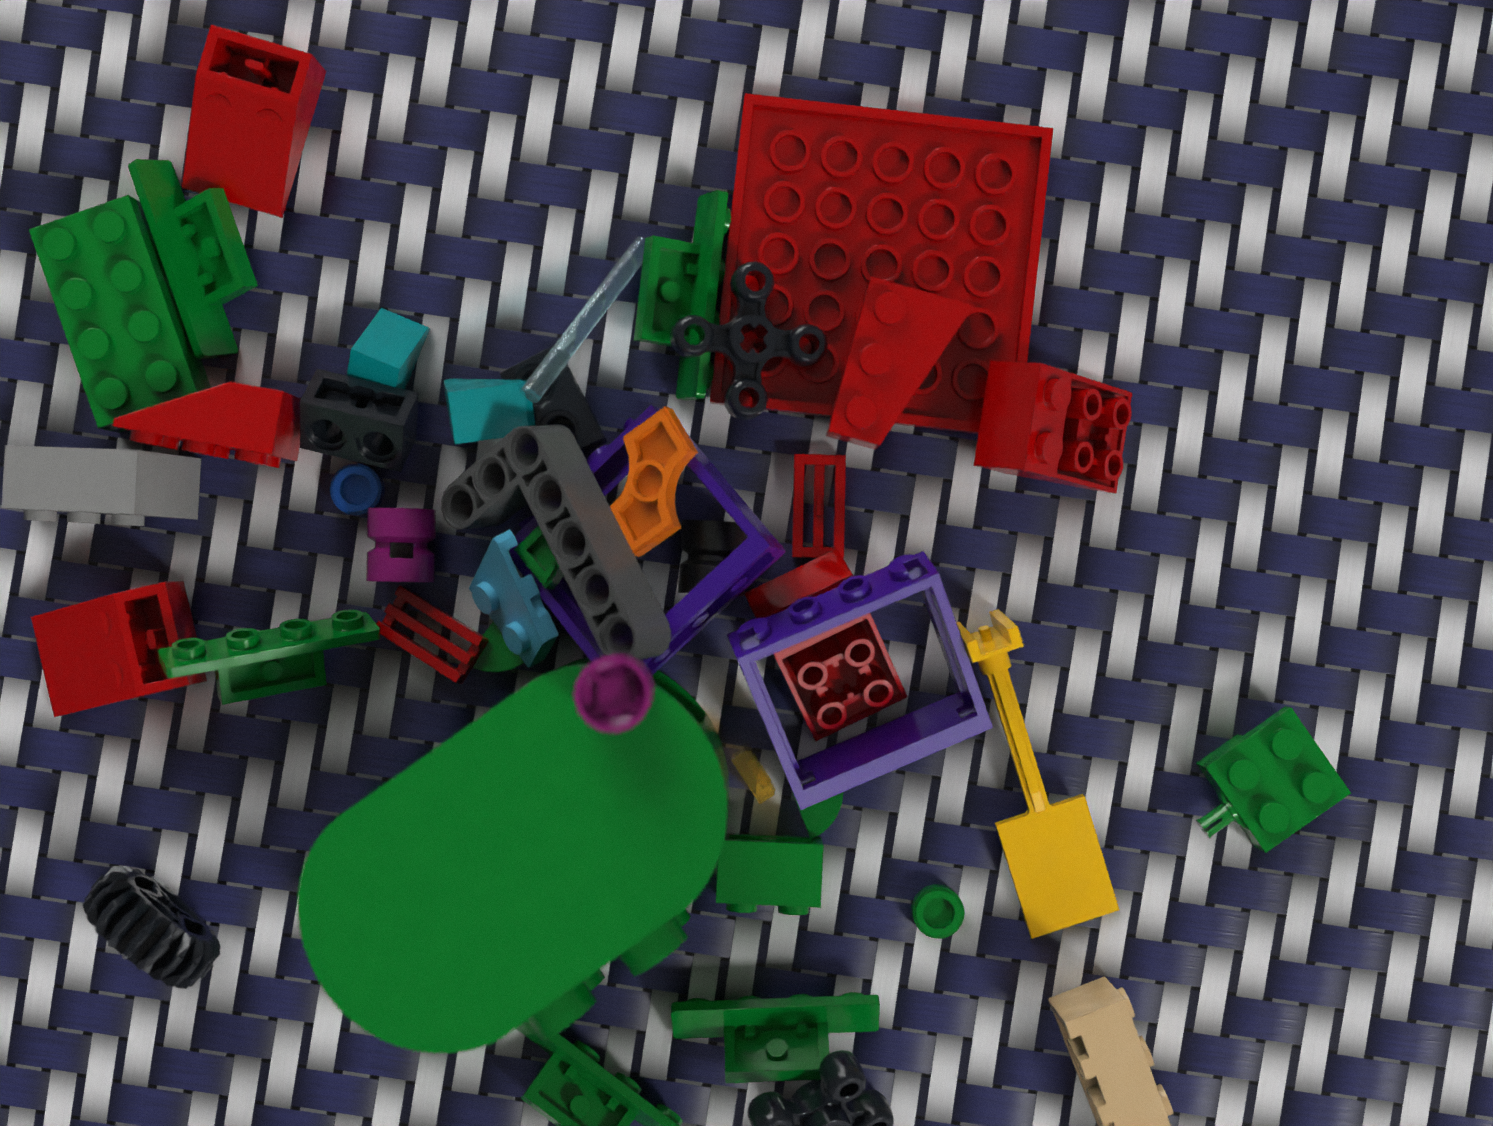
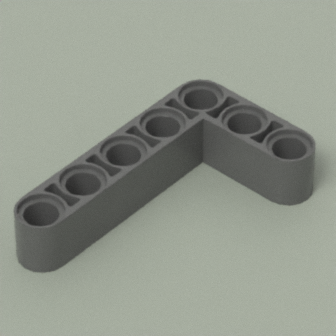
M563 425L518 426L446 488L441 499V511L445 521L454 529L462 530L499 526L527 503L529 504L604 655L623 653L642 660L659 656L666 651L671 640V629L668 620L574 435L568 428Z

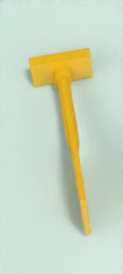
M999 609L989 612L992 627L988 625L980 626L977 632L970 633L960 622L956 623L969 660L972 663L978 662L981 674L987 675L1027 804V811L1025 813L995 822V826L1029 935L1033 939L1119 911V906L1085 796L1080 794L1052 804L1048 801L1008 668L1012 666L1008 651L1023 647L1024 645L1018 626Z

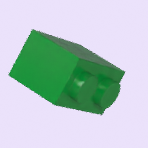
M726 833L717 864L716 903H726L727 911L737 913L757 912V905L778 906V913L786 915L809 914V907L821 908L824 847L822 838L814 837L810 839V837Z

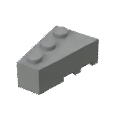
M5 445L1 508L24 510L23 520L57 522V512H67V522L100 524L101 514L112 515L111 524L129 526H144L145 517L198 520L201 458L141 450Z

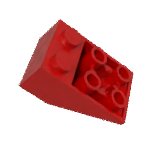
M211 24L195 77L182 183L183 189L199 194L208 188H224L229 203L283 218L326 75V70L313 54Z
M990 361L973 466L1010 475L1116 494L1118 480L1123 470L1122 455L1126 430L1132 414V392L1043 363Z
M227 382L116 417L113 420V426L130 430L129 441L178 450L179 441H183L182 450L224 459H229L230 450H236L235 460L280 468L281 459L298 460L301 398L280 390Z
M835 549L746 592L745 596L755 617L766 618L787 609L794 601L800 598L816 597L835 589L841 582L854 575L839 550ZM870 613L773 654L815 742L908 697Z
M164 581L113 593L31 617L54 717L207 681L205 672L167 678L159 662V649L171 647L175 641L180 639L197 638L184 581Z

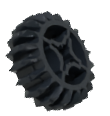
M120 865L119 867L113 866L91 886L92 889L82 904L88 922L95 926L97 934L106 939L108 946L116 949L123 959L129 960L138 970L148 973L153 980H161L167 986L186 989L188 986L192 987L199 978L203 979L214 966L212 963L220 955L219 950L221 948L215 932L207 926L206 920L201 918L194 911V908L188 906L181 899V896L175 895L166 885L163 886L158 883L152 876H146L139 869Z

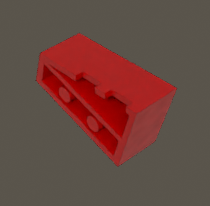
M871 276L864 295L826 436L876 450L974 305Z

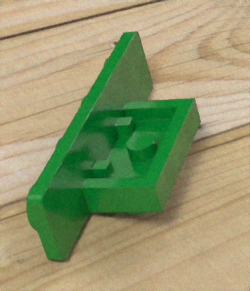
M136 159L128 164V169L195 357L197 359L230 357L236 354L238 347L223 304L257 287L258 284L224 188H208L186 201L174 166L169 160Z
M715 190L698 197L693 243L654 235L645 238L634 341L672 347L670 343L671 329L679 319L687 315L701 316L709 323L719 325V312L715 308L717 290L722 284L725 275V262L721 258L723 237L727 234L731 222V212L729 207H727L728 192ZM686 328L684 332L685 340L691 345H697L699 335L694 329ZM711 352L704 353L696 358L680 356L676 399L696 400L705 398L706 390L709 389L714 374L713 363L710 360Z
M347 609L335 612L331 618L316 621L290 619L282 622L277 628L261 631L252 628L235 629L228 632L226 637L204 641L200 638H184L175 641L171 647L159 649L158 656L167 678L215 670L218 698L222 705L327 685L323 650L379 640L380 628L367 612Z
M858 992L824 997L796 994L789 998L770 999L744 996L737 1000L716 1001L692 998L685 1002H673L671 1004L674 1038L724 1037L726 1083L821 1080L819 1075L820 1063L830 1054L828 1033L875 1032L879 1030V996L864 995Z
M528 1020L515 1028L550 1054L520 1098L556 1126H630L634 1119L642 1126H681L683 1123L681 1117L667 1106L658 1103L654 1107L639 1095L642 1091L641 1087L631 1078L620 1072L612 1075L598 1064L601 1059L600 1056L586 1044L580 1041H575L572 1044L559 1033L542 1041Z

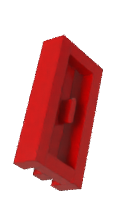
M794 454L792 557L818 558L838 549L844 558L846 455ZM805 465H814L813 547H803ZM825 465L835 466L833 548L823 547Z
M399 585L395 592L397 596L393 604L388 603L384 610L386 616L382 621L376 623L380 628V634L450 680L463 684L489 639L409 588ZM408 603L472 643L468 651H465L404 612ZM397 621L460 660L459 666L457 668L395 629L394 626Z

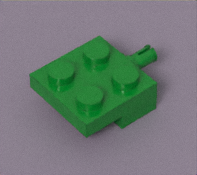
M1287 706L1280 709L1245 735L1237 734L1196 763L1218 794V799L1221 802L1219 806L1196 820L1203 833L1210 839L1215 833L1234 821L1239 824L1253 846L1265 853L1351 794L1291 707Z

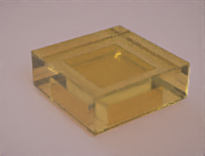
M745 746L732 755L731 761L759 804L775 795V784L751 747Z

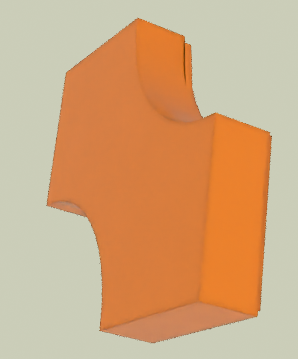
M666 406L623 436L629 456L628 477L622 493L612 503L610 508L630 548L637 557H641L682 528L675 508L676 486L685 466L698 454L697 449L674 410Z

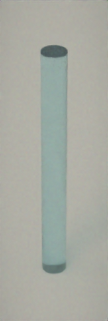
M637 236L520 389L521 394L533 403H538L640 268L643 262L644 237Z

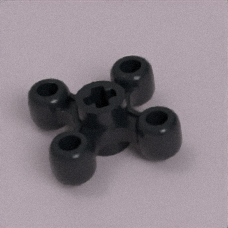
M757 261L742 264L732 274L730 287L731 292L736 298L737 310L734 318L729 323L716 325L709 323L701 316L687 315L679 319L670 332L671 346L682 357L696 358L704 353L716 352L724 355L729 360L733 369V378L731 384L725 390L724 406L731 416L740 420L754 419L761 415L766 408L768 397L761 381V372L769 359L782 357L800 367L812 366L822 360L828 347L824 332L815 325L803 324L792 330H781L775 328L767 319L765 304L773 291L774 277L766 265ZM747 275L757 279L759 284L758 291H752L747 287L745 282ZM686 328L694 329L699 335L697 345H691L685 340L684 332ZM753 331L758 339L753 344L754 348L745 352L741 348L740 343L744 340L746 333ZM801 337L810 341L812 347L810 354H806L801 350L799 346ZM741 390L749 392L752 396L750 408L742 406L739 402Z
M846 1050L835 1051L827 1055L821 1061L819 1067L821 1080H814L802 1085L792 1095L791 1101H786L777 1092H764L750 1102L747 1111L751 1126H893L894 1116L885 1096L877 1090H864L866 1077L857 1057Z

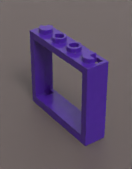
M650 405L636 420L629 417L623 426L624 431L610 445L607 444L599 447L588 457L587 463L604 496L628 475L629 456L623 436L658 412L659 408ZM692 439L691 441L698 454L687 465L748 538L665 614L671 629V640L668 648L659 656L641 660L652 675L786 552ZM534 515L527 517L519 523L522 529L515 535L518 545L538 526ZM518 545L512 547L509 553L516 567L523 576L532 574L539 589L541 599L589 660L593 662L595 659L605 656L566 581L562 578L554 590L545 588L514 551Z
M924 551L915 555L908 554L897 557L882 569L865 576L850 577L841 582L835 589L816 597L800 598L783 611L766 618L751 619L742 624L738 630L726 634L800 810L993 728L939 572ZM921 591L957 693L797 761L755 661ZM971 712V714H969V715H967V716H964V717H962V718L960 717V716H963V715H965V714ZM816 779L815 781H812V782H810V783H807V784H805V785H803V786L801 785V784L806 783V782H808V781H810V780Z

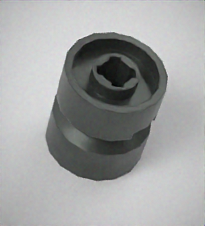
M682 520L681 549L688 554V559L680 564L678 593H689L748 538L736 522ZM745 590L739 596H745Z

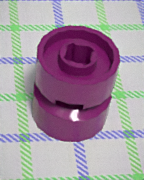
M368 508L367 537L375 542V548L367 552L366 581L435 582V553L428 549V543L436 538V510L420 508ZM390 543H412V558H390Z
M612 653L595 659L582 670L575 682L574 701L578 713L588 725L600 732L618 733L631 729L644 718L654 701L655 684L651 672L641 660L630 654Z

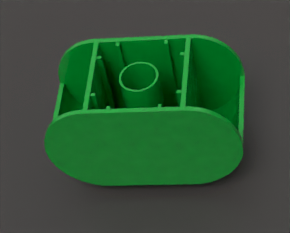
M588 657L572 661L554 671L541 675L522 687L331 822L319 835L304 863L299 883L297 911L300 934L308 961L322 988L337 1008L364 1031L380 1040L418 1052L455 1053L487 1046L500 1040L527 1020L543 1041L568 1027L596 1003L597 999L591 991L605 978L600 969L620 956L632 975L637 976L655 966L675 951L688 938V935L682 928L691 918L686 908L690 906L706 886L720 857L726 834L729 801V772L722 742L707 713L686 689L658 670L652 675L655 684L654 701L644 718L629 730L618 733L600 732L584 721L578 713L574 701L575 682L582 670L591 661Z

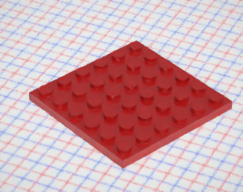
M745 93L719 325L729 323L736 314V298L731 292L730 287L732 274L742 264L757 261L766 265L774 277L773 291L765 304V315L772 325L781 330H792L803 324L815 325L824 332L828 344L825 356L821 361L812 366L800 367L782 357L771 358L765 363L761 372V381L768 397L764 410L831 417L866 288L872 276L974 305L895 422V425L979 434L990 361H1028L1054 128ZM747 275L745 279L747 287L752 291H758L759 284L757 279ZM753 331L746 333L744 340L740 343L741 348L745 352L754 348L753 344L758 339ZM801 337L799 341L801 350L806 354H810L812 349L810 341ZM716 352L710 404L724 405L723 398L725 390L731 384L733 369L729 360L724 355ZM741 390L739 402L742 406L750 408L752 396L749 392Z

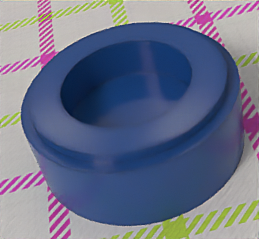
M349 464L339 469L333 476L330 484V495L334 504L341 511L361 516L368 514V508H378L385 495V486L382 477L373 468L363 464Z

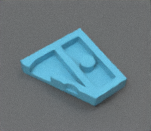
M509 529L492 539L469 590L472 592L473 600L478 609L484 614H488L500 629L509 650L519 655L527 667L530 668L546 658L559 634L549 612L541 601L540 592L532 574L522 578L519 576L509 553V550L518 545L514 534Z

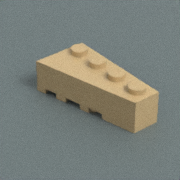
M1104 976L1048 998L1097 1126H1171L1168 1116L1174 1114L1172 1106L1161 1084L1156 1085L1150 1069L1151 1066H1154V1061L1143 1036H1138L1132 1019L1135 1017V1013L1124 988L1116 989Z

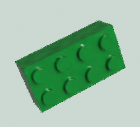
M125 195L29 229L99 429L121 433L126 431V429L114 427V418L211 388L202 360L197 359L193 353L143 208L138 200L130 195Z

